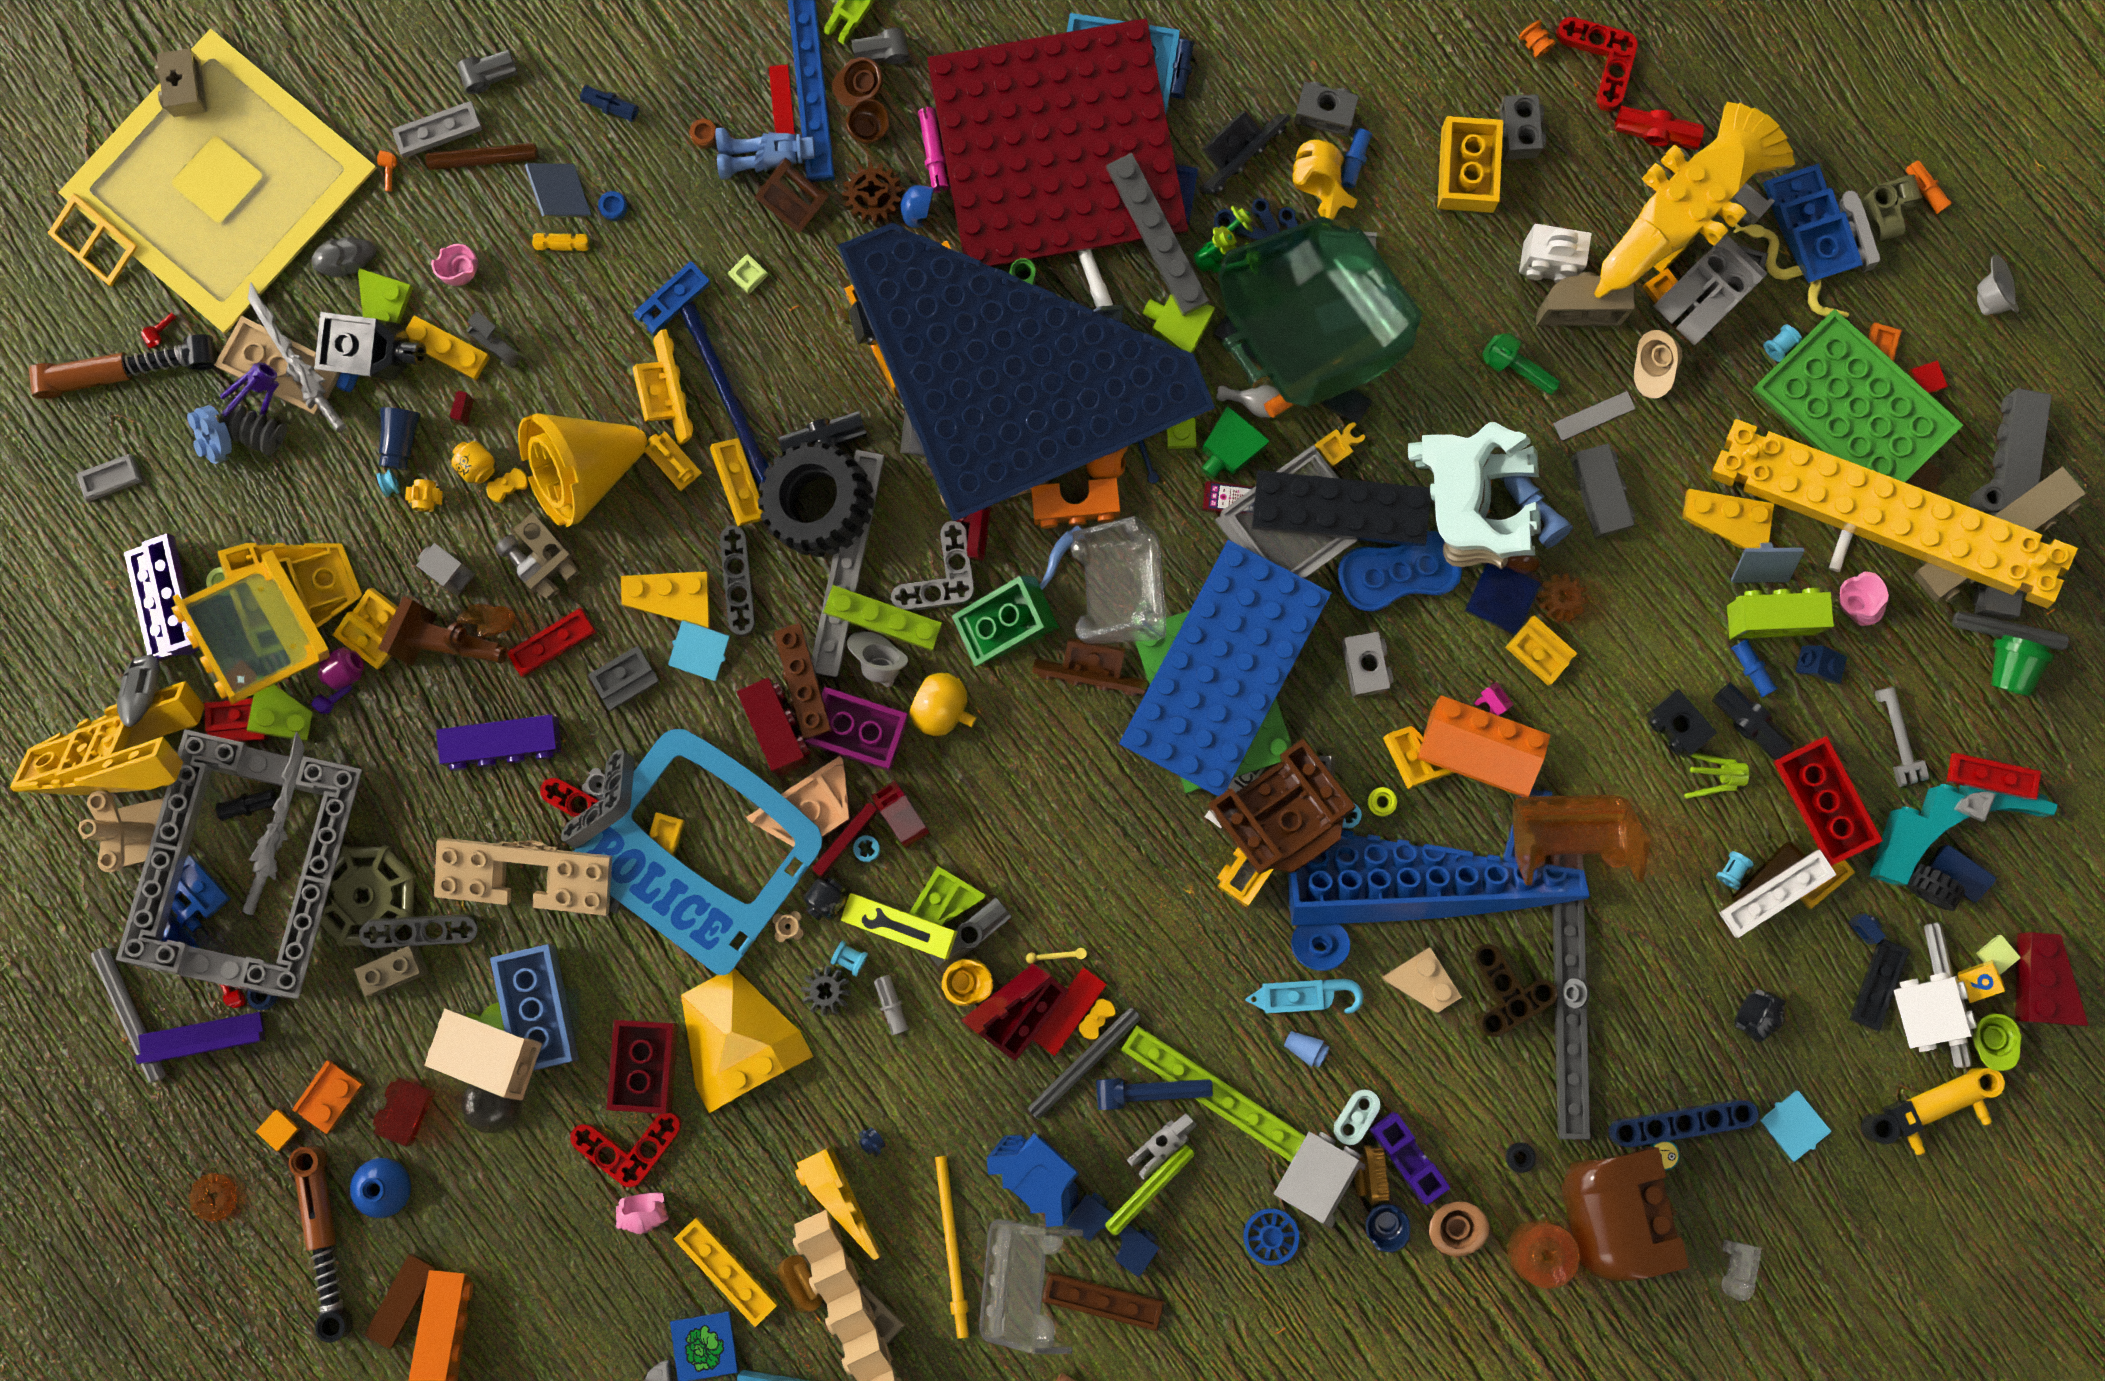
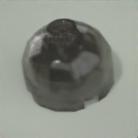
M472 1084L466 1088L462 1096L461 1110L464 1119L472 1128L482 1133L496 1134L507 1130L518 1121L523 1109V1100L504 1098Z

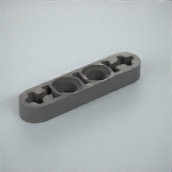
M730 525L724 528L720 534L728 624L735 635L746 637L752 634L756 627L748 541L745 532L740 527ZM735 532L738 537H741V540L736 541L737 551H743V554L733 553L731 543L726 541V539L731 538V533ZM733 560L743 561L744 570L740 574L734 575L729 572V564ZM739 587L746 589L747 598L743 602L736 603L732 600L733 590ZM749 606V610H743V616L747 621H750V624L745 625V630H740L738 626H735V622L740 620L739 612L737 610L733 612L732 608L743 609Z
M466 914L372 919L363 924L359 932V938L363 945L370 948L466 943L475 938L478 924L474 917ZM452 921L451 928L460 927L461 922L466 921L467 926H472L473 930H469L467 936H462L461 931H452V937H446L448 932L446 922ZM435 922L442 926L443 933L441 936L431 938L426 934L425 929L429 923ZM401 924L409 925L412 928V936L406 940L398 938L395 933L396 927ZM386 925H391L390 938L392 941H386L387 934L378 935L376 941H371V936L365 935V932H368L371 926H375L376 931L380 932L387 930Z

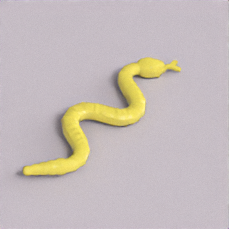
M1738 224L1735 225L1736 229L1733 233L1743 231L1754 239L1761 237L1768 239V256L1765 266L1767 272L1772 277L1788 280L1803 275L1798 265L1787 269H1780L1777 266L1776 259L1780 244L1778 236L1774 232L1764 229L1763 226L1758 224H1750L1744 228ZM1821 279L1810 284L1808 304L1812 311L1827 317L1834 309L1822 307L1819 304L1818 296L1821 290ZM1837 310L1844 318L1849 317L1848 312Z

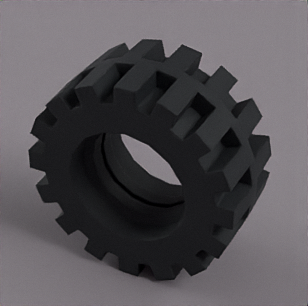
M1922 864L1916 865L1908 884L1905 885L1917 897L1938 908L1941 907L1943 910L1949 911L1956 909L1966 891L1963 885L1951 879L1950 876Z

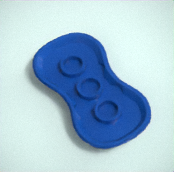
M1427 531L1425 547L1401 544L1391 548H1354L1342 557L1339 563L1338 574L1344 595L1354 607L1364 611H1378L1405 595L1416 593L1442 595L1450 592L1461 580L1462 567L1452 566L1446 561L1443 554L1445 541L1440 533Z

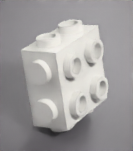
M1948 972L1931 975L1930 982L1919 984L1918 978L1900 982L1901 988L1895 989L1894 993L1910 1049L1918 1047L1919 1052L1937 1049L1936 1043L1948 1041L1949 1046L1968 1042L1967 1037L1973 1035L1972 1029L1977 1028L1973 1011L1966 1010L1964 999L1969 998L1964 981L1958 982L1957 976L1949 977Z

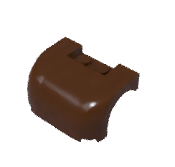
M1647 1147L1632 1153L1603 1159H1580L1571 1163L1565 1174L1562 1194L1576 1251L1581 1264L1592 1275L1600 1279L1633 1281L1690 1268L1682 1237L1677 1236L1663 1181V1178H1666L1659 1147Z

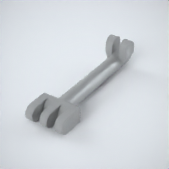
M1895 686L1876 690L1875 697L1877 701H1886L1903 764L1893 767L1898 786L1903 787L1907 785L1905 774L1910 784L1917 783L1916 771L1921 781L1928 780L1929 774L1925 760L1914 762Z

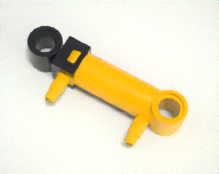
M1972 1068L1965 1075L1911 1099L1900 1100L1882 1108L1885 1114H1868L1861 1122L1862 1134L1870 1142L1891 1144L1899 1136L1907 1137L1915 1153L1922 1155L1925 1153V1149L1918 1131L1923 1130V1126L1972 1105L1982 1124L1985 1126L1991 1124L1990 1113L1983 1099L2000 1095L2005 1085L2004 1078L1999 1071L1990 1068ZM1983 1075L1988 1078V1086L1985 1090L1980 1085V1079ZM1880 1121L1885 1125V1132L1881 1136L1876 1133V1125Z

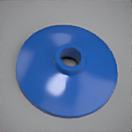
M1339 924L1298 925L1292 935L1291 947L1294 956L1301 964L1313 970L1327 971L1340 966L1346 960L1350 951V939L1345 929ZM1322 947L1324 951H1318L1315 948Z

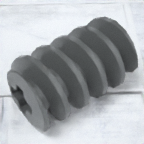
M243 405L237 409L235 407L227 417H223L221 414L219 423L225 422L230 438L233 441H240L241 444L251 446L256 451L261 450L265 455H271L276 452L287 434V425L285 423L277 427L275 419H270L267 422V416L264 414L259 415L257 418L255 410H250L246 414L247 410Z

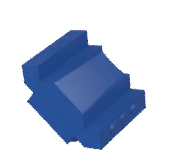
M1034 1132L1028 1140L1022 1135H1005L988 1155V1175L1002 1174L1003 1189H1010L1030 1207V1214L1045 1213L1046 1227L1063 1226L1079 1202L1078 1186L1073 1182L1079 1175V1171L1060 1153Z

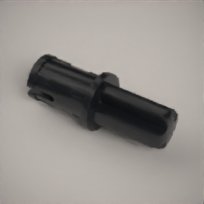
M267 790L252 795L244 793L241 794L240 798L217 803L216 813L221 821L244 814L251 816L252 812L273 807L277 801V796L274 790Z

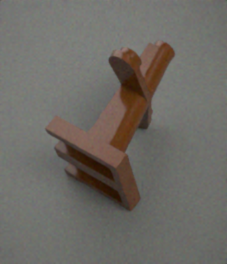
M405 596L402 597L378 648L412 666L420 649L493 661L499 664L505 661L508 654V649L498 643L487 641L482 636L473 637L467 635L466 629L463 628L461 623L454 622L447 629L432 625L437 613Z

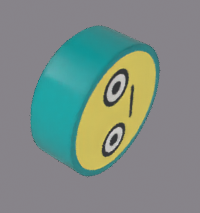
M1665 1141L1653 1143L1649 1146L1659 1147L1664 1170H1670L1677 1165L1680 1154L1674 1143Z

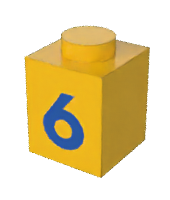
M1993 960L1958 972V982L1964 981L1969 1003L2005 991V985Z

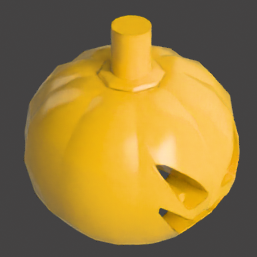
M942 672L929 675L924 680L909 712L914 726L931 736L948 734L956 727L958 722L972 728L977 717L964 711L967 705V690L963 683L954 675Z

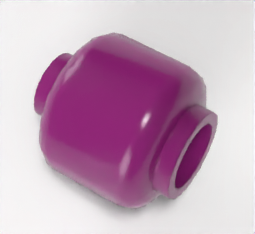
M345 647L330 652L329 658L319 662L318 677L320 681L336 690L359 681L364 669L360 655L356 651Z

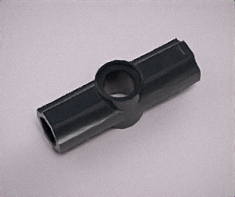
M857 411L832 420L824 418L813 421L805 429L777 438L783 456L787 454L786 449L792 446L799 449L800 444L803 442H811L815 446V443L819 441L826 442L829 446L839 447L840 444L867 436L860 412Z
M1731 682L1720 689L1711 700L1733 721L1734 728L1743 737L1758 744L1774 761L1785 755L1795 743L1772 722L1771 714L1763 706L1756 702H1751Z

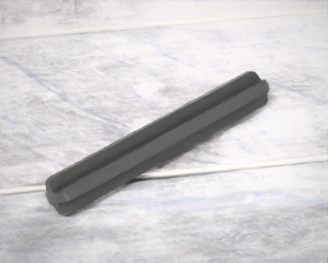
M1962 611L1956 612L1952 620V625L1961 629L1998 637L2003 635L2013 636L2057 650L2066 649L2068 646L2069 637L2067 634Z

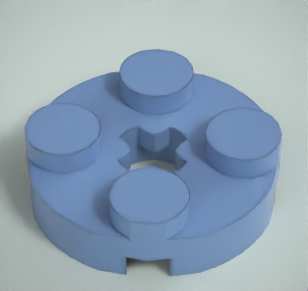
M207 405L188 413L187 419L196 438L193 444L199 457L205 456L211 463L217 464L229 459V457H226V454L231 453V439L225 422L218 423L215 415L219 414L214 407Z

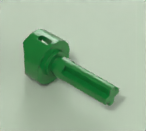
M1511 333L1494 335L1482 353L1487 365L1497 372L1502 371L1509 365L1510 368L1547 394L1552 395L1557 390L1560 383L1559 380L1518 353L1521 340Z

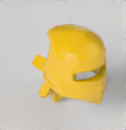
M1309 140L1303 143L1297 151L1296 161L1293 165V183L1298 190L1315 195L1322 200L1318 212L1321 217H1325L1330 222L1335 218L1339 208L1343 205L1354 209L1358 199L1349 195L1342 187L1341 165L1344 162L1342 151L1328 141Z

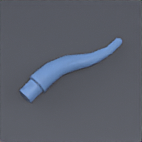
M1078 525L1071 531H1067L1052 549L1047 571L1042 582L1039 584L1041 590L1054 576L1063 554L1077 543L1076 540L1084 535L1083 530Z

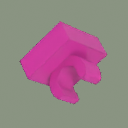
M1497 681L1482 691V696L1475 702L1476 706L1483 702L1488 703L1490 706L1489 713H1496L1497 716L1514 705Z

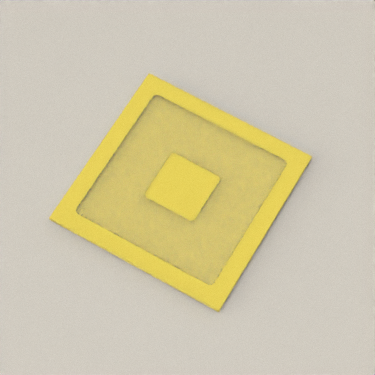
M210 28L191 49L200 59L207 112L173 117L160 105L158 92L161 91V84L159 83L58 193L67 201H69L73 193L85 200L138 245V248L132 255L226 334L252 306L248 300L250 282H252L261 296L377 167ZM78 204L75 205L80 212L98 225L99 222ZM105 228L104 232L125 250L128 248L127 245Z

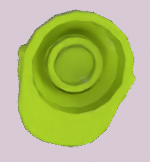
M2003 1014L1984 1016L1976 1024L1977 1028L1974 1029L1972 1035L1974 1046L1981 1060L1988 1068L1995 1071H2007L2014 1068L2020 1059L2022 1034L2017 1024Z

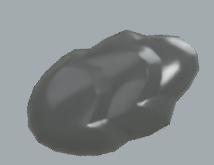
M347 236L338 240L331 239L316 249L312 256V265L316 271L332 277H343L347 274L357 273L359 268L364 270L366 264L376 255L377 248L372 242L358 239L354 236Z

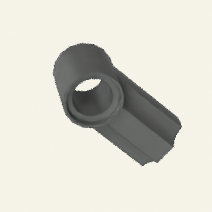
M890 28L884 30L879 36L852 40L855 59L866 57L876 63L885 61L888 64L894 65L904 63L910 58L906 33L902 28Z
M509 50L482 59L479 57H468L457 64L465 91L468 94L482 93L490 87V84L518 75L516 65Z

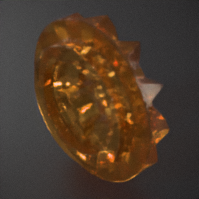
M211 1173L201 1176L192 1184L190 1194L187 1196L190 1201L189 1209L197 1215L198 1219L208 1222L224 1219L233 1211L236 1205L237 1191L235 1185L228 1177L222 1174ZM208 1189L211 1193L222 1191V1194L218 1195L215 1199V1206L212 1202H202L208 1197Z

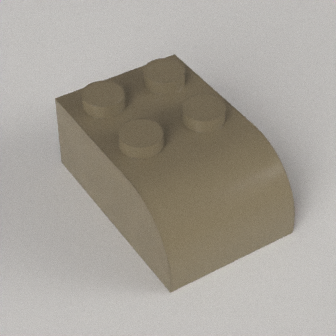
M1583 272L1578 274V276L1566 277L1553 286L1540 305L1536 316V326L1622 325L1634 310V286L1632 284L1627 288L1614 290L1603 298L1598 299L1594 295V291L1599 284L1600 276H1595L1593 272Z

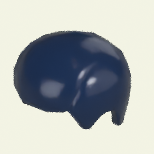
M1383 1203L1373 1208L1366 1218L1367 1237L1377 1250L1394 1253L1404 1248L1410 1239V1220L1407 1214L1397 1205Z

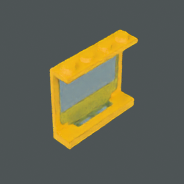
M273 550L261 554L263 562L181 600L178 594L172 596L176 606L171 609L179 624L185 621L190 630L185 633L193 649L200 648L204 656L199 659L207 674L211 672L215 674L218 682L214 683L221 699L227 697L231 705L330 657L326 643Z

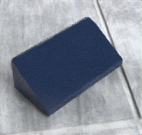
M1949 845L1940 846L1928 864L1929 867L1941 871V873L1950 876L1951 879L1963 885L1966 889L1963 896L1973 903H1976L1997 879L1994 875Z

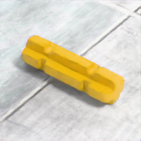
M535 233L533 235L532 242L536 250L550 248V250L573 251V248H576L577 251H586L589 248V238L586 234H575V236H572V234L549 233L548 236H545V233Z

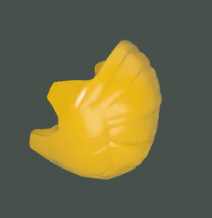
M961 959L951 964L945 971L942 979V989L946 998L958 1006H968L979 1003L990 996L993 990V978L987 966L979 960Z

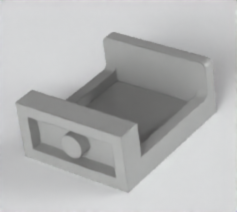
M1308 1132L1276 1188L1274 1195L1332 1228L1337 1220L1333 1216L1334 1211L1358 1169L1364 1170L1366 1165L1359 1161L1361 1156L1359 1153L1347 1146L1344 1147L1343 1151L1334 1146L1336 1140L1323 1132H1320L1318 1136Z

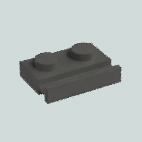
M638 645L588 674L610 712L660 683V680Z

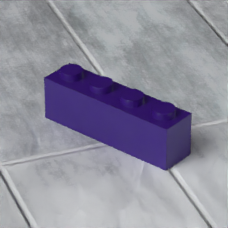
M554 715L436 729L439 764L449 767L450 771L467 769V764L478 763V767L496 765V760L507 759V763H519L525 761L524 757L535 755L538 760L550 759L554 757L553 753L562 752L558 718Z

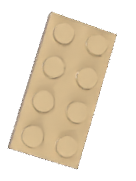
M241 316L214 366L240 379L255 363H265L277 373L275 381L279 383V386L273 395L318 417L321 412L317 407L318 405L314 404L313 408L310 409L307 407L306 401L303 400V392L301 391L303 385L298 381L295 382L292 376H286L288 363L265 327ZM290 340L292 342L291 349L295 355L302 356V361L305 364L314 367L316 352ZM315 369V372L326 380L321 385L326 393H323V396L327 400L341 373Z

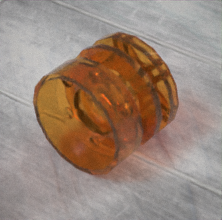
M1542 1220L1526 1221L1514 1230L1508 1241L1507 1255L1510 1265L1516 1274L1535 1286L1547 1289L1561 1287L1570 1281L1578 1270L1580 1254L1576 1241L1569 1232L1553 1223ZM1542 1250L1550 1251L1548 1253L1551 1257L1549 1261L1543 1259Z

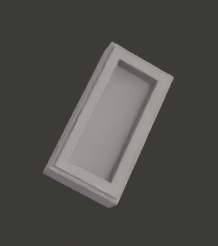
M127 454L76 473L84 499L88 502L143 482L135 457L132 454Z

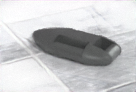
M153 654L134 658L128 664L122 676L117 699V711L121 722L127 727L137 724L154 700L160 674V665L158 658Z

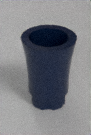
M380 408L379 466L397 470L408 469V459H411L412 445L421 416L420 413L399 408Z

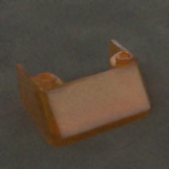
M1618 795L1520 797L1514 800L1512 816L1515 860L1526 885H1532L1534 869L1545 864L1546 855L1600 853L1603 860L1612 867L1630 866L1637 882H1644L1650 841L1630 802L1626 798Z

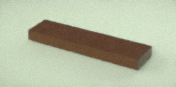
M1050 1271L1048 1272L1042 1302L1157 1332L1165 1302L1164 1300Z

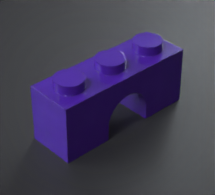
M1391 1112L1369 1128L1422 1204L1427 1206L1450 1189V1186L1436 1166L1421 1151L1414 1140L1415 1137L1398 1113Z

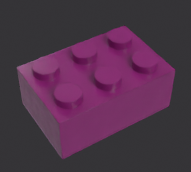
M824 687L822 697L830 721L831 731L808 739L805 742L809 746L891 772L909 721L908 714Z

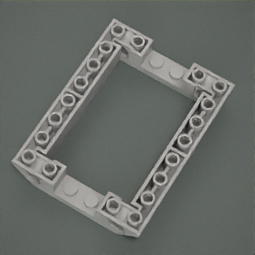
M184 729L177 753L182 759L183 764L177 780L167 786L116 960L173 975L272 996L299 999L362 769L305 756L301 760L294 789L323 795L277 958L276 963L278 965L270 964L260 959L242 958L195 948L181 942L162 941L211 772L216 771L283 786L284 779L281 775L290 758L289 756L249 748L243 742Z

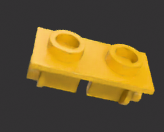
M665 431L660 436L654 434L648 439L650 444L645 448V452L680 491L702 474L698 467Z

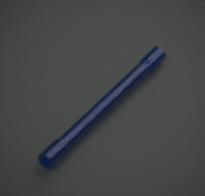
M689 304L683 307L680 313L689 333L695 340L760 486L761 482L765 483L767 477L763 474L770 467L758 447L706 333L705 325L695 304Z

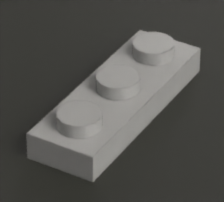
M472 101L391 130L400 155L406 158L483 129Z

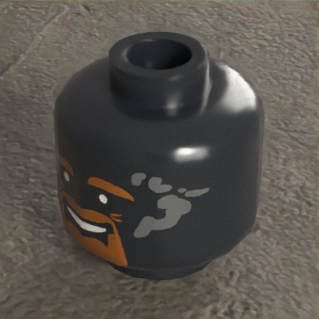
M829 876L826 879L817 878L804 895V901L808 905L805 911L819 921L822 917L829 920L834 919L847 902V897L844 894L846 889Z

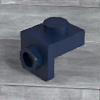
M1802 646L1796 673L1813 675L1830 684H1840L1847 657L1825 646Z

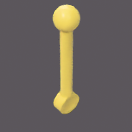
M1078 948L1072 952L1039 955L1030 952L1026 955V961L1029 964H1034L1038 960L1071 957L1084 959L1087 956V952L1084 948Z

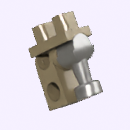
M533 512L513 530L534 552L526 557L517 549L519 543L512 534L503 538L495 547V551L501 557L508 556L517 567V574L534 593H539L547 600H551L560 591L551 581L556 575L560 573L567 582H570L580 573L573 563L574 558Z

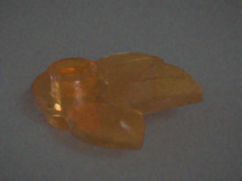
M474 604L468 606L469 610L463 611L457 618V623L478 625L477 636L478 638L498 635L503 631L511 629L512 624L515 622V613L505 606L493 607L487 604Z

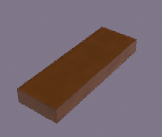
M410 1253L364 1335L384 1347L392 1349L426 1289L429 1270L436 1271L437 1267Z

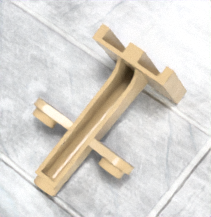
M95 791L90 794L87 799V806L95 820L85 819L79 822L78 831L82 835V840L101 841L98 866L102 871L117 872L121 868L145 863L164 798L117 808L111 793ZM86 825L93 826V831L90 834L85 832Z

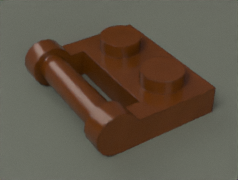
M785 157L754 198L799 234L827 199L829 193L824 189L820 190L793 168L791 166L792 162ZM783 174L813 198L810 205L779 181Z

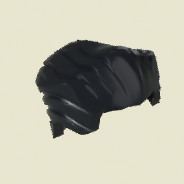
M1755 989L1746 997L1734 1020L1735 1026L1749 1035L1756 1043L1764 1041L1771 1033H1774L1784 1025L1786 1000L1769 991L1765 993V991Z

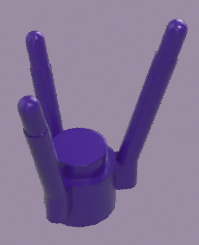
M255 363L246 374L220 395V399H225L247 381V385L223 411L222 416L227 417L251 389L258 393L267 390L259 415H265L273 393L279 386V383L275 381L277 378L275 370L265 363Z

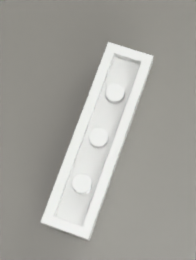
M1816 850L1728 906L1719 914L1734 937L1739 938L1834 877L1836 873L1821 850Z

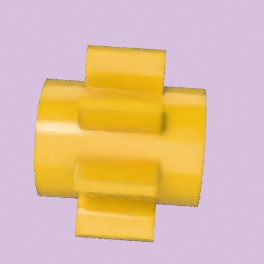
M416 479L412 487H406L405 500L408 503H412V510L433 512L435 504L442 505L443 491H440V488H436L435 481Z

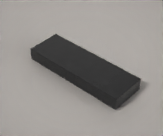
M1882 939L1876 945L1851 1012L1850 1021L1874 1031H1880L1910 949L1886 939Z

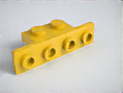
M663 329L653 339L658 362L635 364L633 373L645 422L672 419L677 444L684 445L692 437L693 424L687 416V399L685 393L681 391L679 383L680 369L678 365H675L673 357L674 343L669 338L667 329Z

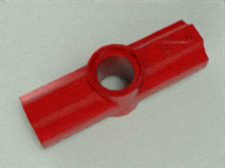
M1626 106L1620 107L1614 126L1616 132L1644 138V141L1652 146H1666L1670 144L1695 151L1699 148L1704 134V125L1676 119L1674 114L1669 111L1652 110L1647 112Z

